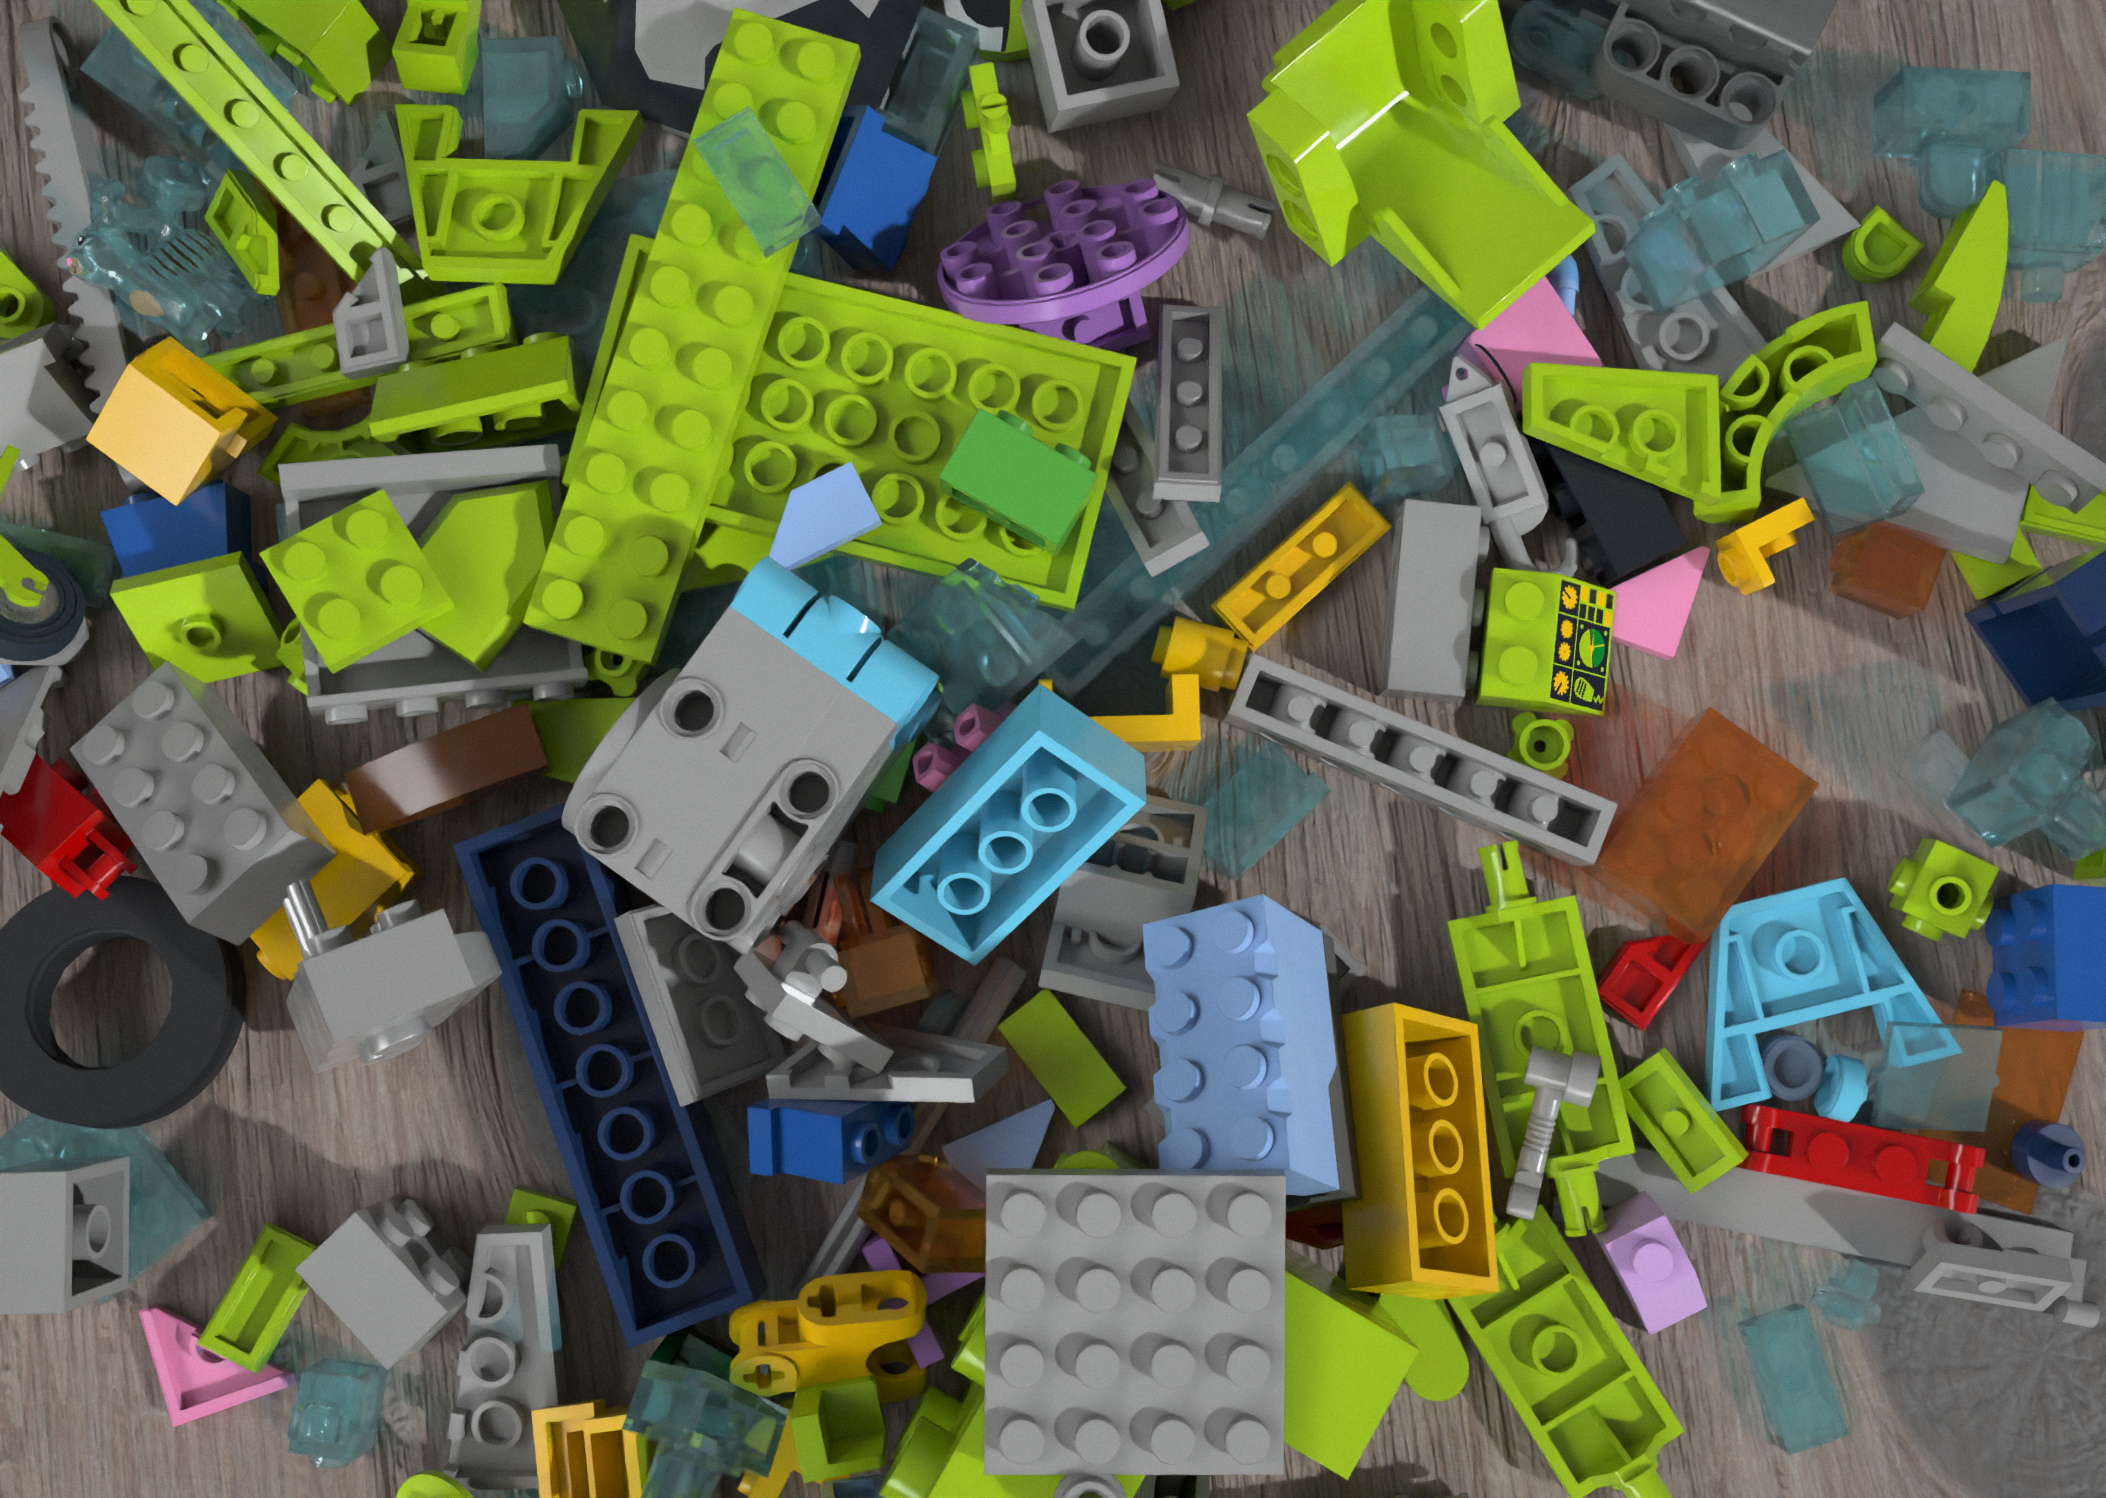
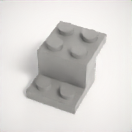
M1146 794L1147 803L1061 884L1039 979V987L1148 1011L1156 1003L1155 983L1145 969L1142 925L1191 912L1196 897L1209 808Z

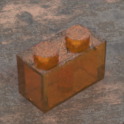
M898 1154L867 1172L857 1216L922 1274L986 1272V1193L938 1155Z

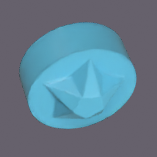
M1835 1053L1824 1061V1078L1819 1088L1814 1092V1106L1820 1116L1847 1123L1854 1118L1860 1105L1867 1099L1866 1069L1861 1060Z

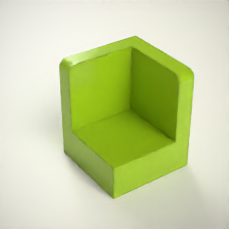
M873 1375L796 1389L790 1420L804 1483L880 1469L885 1466L888 1434L877 1380Z

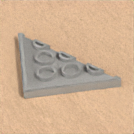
M2056 339L1978 378L2046 423L2068 341ZM1916 406L1768 477L1761 487V495L1788 503L1804 497L1809 509L2002 565L2010 558L2029 482L2010 469L2000 468L1990 463L1982 455L1978 447L1956 432L1947 431L1936 426L1928 418L1926 412Z

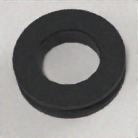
M120 875L106 888L110 895L104 901H101L88 889L83 891L77 898H74L62 887L58 886L36 897L22 907L0 930V1091L18 1106L45 1119L87 1128L122 1129L146 1124L167 1116L198 1096L213 1081L229 1059L243 1025L246 1009V981L243 965L235 945L189 925L162 885L142 878ZM137 938L147 942L164 958L173 981L171 1010L158 1036L136 1057L112 1067L88 1068L75 1063L57 1045L50 1024L52 993L65 968L86 949L109 939Z

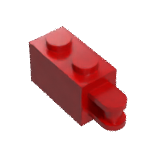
M35 754L19 793L8 795L3 791L0 796V823L4 826L0 834L37 869L74 898H77L83 891L88 889L101 901H104L110 895L106 890L110 884L125 870L132 874L138 868L135 863L123 854L133 845V842L126 832L116 824L118 820L95 787L86 796L81 793L90 782L61 757L52 765H49L40 756Z

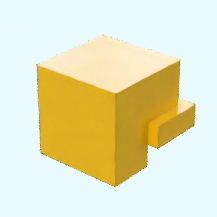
M169 336L137 355L127 365L85 440L177 506L227 470L234 459H237L266 438L279 418Z
M677 1398L606 1407L605 1399L546 1406L531 1411L540 1498H688Z

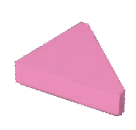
M1700 546L1610 588L1609 590L1616 592L1611 641L1667 661L1674 658L1710 549Z
M158 1303L138 1310L173 1427L281 1390L297 1382L294 1372L268 1360L262 1372L254 1373L197 1344L205 1327Z

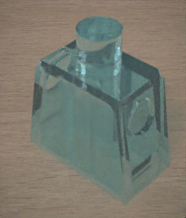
M2001 148L1973 171L1975 194L1994 179L2005 185L2009 221L2006 269L2022 270V301L2028 303L2057 301L2063 297V274L2072 273L2099 257L2104 249L2106 241V156Z

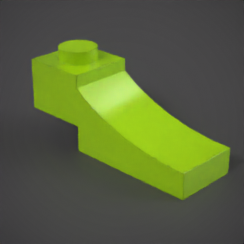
M406 0L408 7L392 47V53L403 89L465 95L479 55L477 38L482 0Z

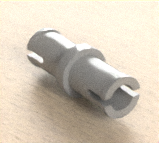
M1159 160L1153 176L1157 188L1177 198L1183 204L1187 213L1198 216L1197 223L1209 227L1210 222L1213 221L1256 236L1257 239L1263 241L1273 216L1271 213L1275 210L1276 201L1272 199L1267 200L1224 185L1225 178L1213 174L1210 180L1167 165Z

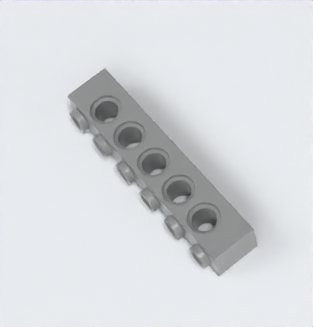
M1254 653L1245 663L1237 687L1222 719L1225 723L1511 841L1518 840L1520 845L1573 867L1595 865L1618 803Z

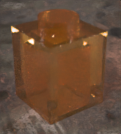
M1873 522L1849 534V536L1845 535L1838 542L1829 563V570L1835 572L1828 592L1893 618L1901 619L1925 610L1946 550Z

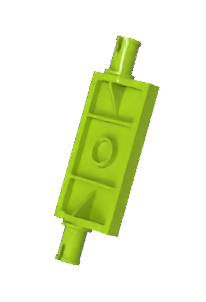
M1518 840L1503 842L1498 845L1503 869L1497 845L1481 847L1476 850L1477 854L1480 855L1491 905L1485 907L1486 913L1446 921L1445 925L1467 1022L1478 1025L1483 1092L1502 1175L1505 1178L1514 1177L1521 1147L1524 1146L1523 1140H1525L1524 1135L1527 1133V1123L1530 1121L1529 1115L1532 1114L1531 1107L1536 1087L1523 1084L1532 1046L1572 1055L1575 1049L1601 1056L1597 1082L1589 1108L1564 1101L1561 1102L1557 1119H1555L1556 1124L1553 1126V1136L1550 1138L1551 1144L1548 1145V1156L1544 1168L1547 1178L1555 1179L1566 1227L1564 1229L1566 1236L1578 1237L1587 1235L1581 1208H1583L1587 1229H1592L1593 1234L1608 1230L1609 1227L1604 1218L1594 1171L1600 1168L1598 1162L1612 1157L1636 1153L1576 897L1572 895L1543 902H1537L1536 896L1529 897L1518 850Z
M1537 1202L1533 1221L1513 1215L1499 1221L1493 1211L1499 1292L1446 1298V1301L1570 1498H1583L1597 1488L1612 1486L1615 1490H1622L1626 1498H1673L1656 1471L1659 1465L1656 1457L1663 1445L1685 1432L1680 1422L1543 1205Z

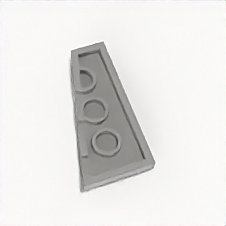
M1619 152L1567 190L1565 196L1594 220L1596 232L1584 242V245L1640 370L1718 375L1719 388H1721L1751 354L1755 355L1768 344Z
M551 1224L487 1225L476 1237L465 1316L469 1318L466 1343L459 1354L457 1376L461 1377L457 1405L450 1416L447 1439H451L449 1459L442 1473L457 1480L468 1491L539 1489L531 1411L546 1406L568 1404Z

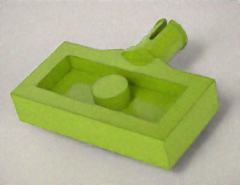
M989 62L969 66L971 90L961 91L960 98L966 130L978 128L982 149L971 151L977 189L989 187L992 206L1003 201H1017L1016 179L1007 135L1011 127V118L1007 112V100L999 93L994 63Z

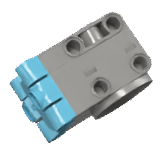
M766 556L746 576L732 603L685 667L673 668L657 678L632 702L611 727L577 778L563 810L562 825L576 836L578 843L586 852L690 926L713 940L727 943L739 953L748 957L776 931L794 904L808 891L827 863L829 855L850 828L907 745L912 743L928 724L944 697L943 694L934 689L939 675L891 641H884L883 636L880 634L881 629L856 608L835 595H831L829 598L827 596L820 598V592L771 557Z

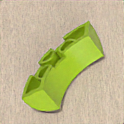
M1867 300L1819 312L1786 328L1783 335L1767 344L1755 355L1751 354L1732 374L1719 392L1722 499L1711 507L1692 500L1693 513L1696 519L1717 524L1751 523L1761 502L1760 478L1764 452L1776 434L1791 419L1814 403L1845 391L1864 387L1877 362Z

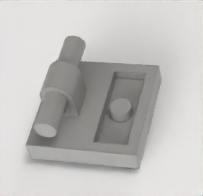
M788 921L781 927L779 933L780 939L786 947L776 961L756 950L748 957L741 955L733 969L749 987L745 997L757 1007L767 1012L764 1021L770 1027L793 1041L798 1042L803 1034L820 1042L818 1050L824 1056L847 1070H852L857 1062L877 1074L881 1073L894 1051L851 1003L831 993L840 990L845 985L847 974L838 963L836 950L819 932L806 929L798 921Z

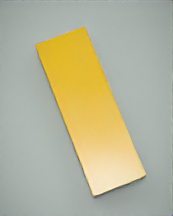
M1349 481L1213 602L1209 609L1228 630L1235 631V638L1248 641L1247 651L1252 654L1384 536L1392 526Z

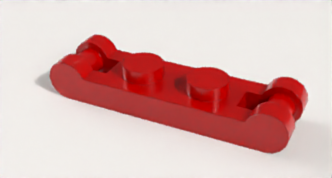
M1754 1103L1742 1105L1740 1121L1746 1122L1743 1147L1749 1155L1735 1167L1936 1206L1968 1214H1977L1979 1194L1972 1192L1976 1168L1983 1169L1986 1153L1984 1148L1852 1122L1846 1123L1826 1117ZM1773 1128L1789 1131L1785 1155L1769 1152ZM1930 1158L1948 1162L1944 1187L1926 1183Z

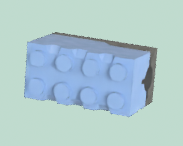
M1264 894L1143 924L1145 969L1155 983L1156 1003L1148 1009L1150 1036L1159 1046L1161 1069L1153 1075L1154 1096L1156 1105L1164 1114L1166 1138L1158 1144L1160 1169L1283 1170L1286 1175V1212L1361 1200L1362 1190L1333 938Z

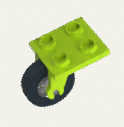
M8 444L0 459V505L21 451ZM0 534V658L12 661H37L51 657L62 651L72 642L83 622L85 597L82 587L75 575L55 558L36 550L13 547Z

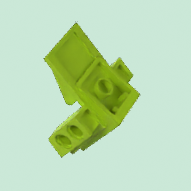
M1338 0L1272 56L1276 68L1261 82L1267 97L1246 114L1287 226L1296 236L1333 267L1371 235L1478 331L1485 328L1596 232L1594 220L1564 195L1503 123L1521 107L1498 0Z

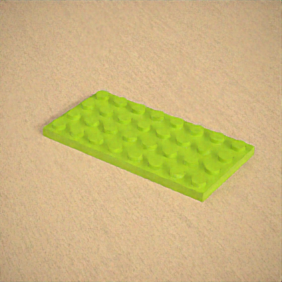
M630 234L562 483L567 488H569L655 239ZM788 272L704 522L775 539L791 491L852 462L882 525L829 551V553L1074 613L1137 357L1002 324L973 321L964 318L962 314ZM979 408L994 416L997 415L999 410H1003L1019 417L1034 430L1031 437L1052 449L1055 448L1057 443L1074 448L1091 461L1092 464L1089 469L1098 474L1096 490L1057 557L942 492L939 476Z

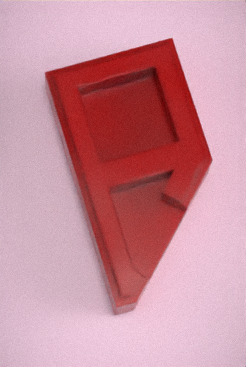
M1703 930L1623 941L1595 980L1600 1002L1637 1030L1644 1031L1712 936Z

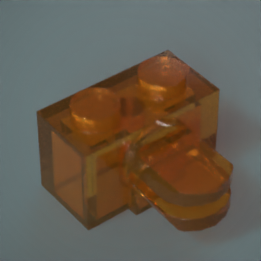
M873 866L860 869L859 871L862 892L873 933L870 934L867 932L859 898L851 876L845 873L834 878V886L849 940L840 942L842 951L837 952L838 963L847 974L846 983L840 990L831 993L838 1008L847 1006L850 1019L928 998L940 992L925 935L908 924L892 927L889 913L870 901L874 872Z

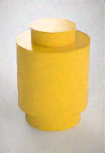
M1176 616L1173 627L1160 624L1151 661L1162 664L1159 677L1170 679L1171 675L1199 674V688L1218 692L1220 687L1235 690L1244 664L1248 641L1234 638L1235 631Z

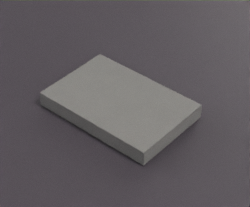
M660 903L626 912L614 918L680 1107L767 1074L788 1059L779 1033L764 1021L767 1012L757 1007L745 997L749 987L733 969L741 957V953L723 941L713 940L703 935Z

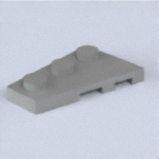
M868 1022L894 1051L880 1074L857 1062L852 1070H847L837 1065L818 1050L820 1042L813 1039L766 1075L769 1099L975 1103L1009 1072L1006 1047Z

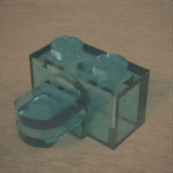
M1903 66L1874 96L1873 156L1910 158V167H1919L1918 199L1921 209L1931 216L1942 219L1957 217L1984 197L1986 193L1987 162H1996L2030 134L2031 72Z
M2052 696L1993 726L1946 801L1991 848L2039 828L2072 861L2083 859L2096 851L2106 849V803L2085 783L2080 775L2097 742L2087 732L2081 721L2071 716Z
M646 1360L622 1427L623 1430L657 1443L654 1452L655 1456L640 1498H711L719 1473L739 1478L741 1472L768 1478L789 1409L706 1371Z

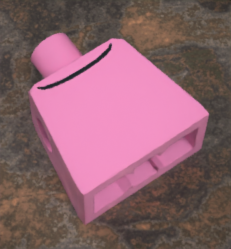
M1546 276L1481 331L1476 329L1456 352V354L1460 353L1493 380L1499 381L1504 379L1518 418L1522 415V371L1530 362L1605 367ZM1462 368V369L1464 370L1465 374H1463V375H1461V376H1462V377L1468 376V371H1467L1465 368ZM1449 383L1442 387V395L1445 401L1447 399Z

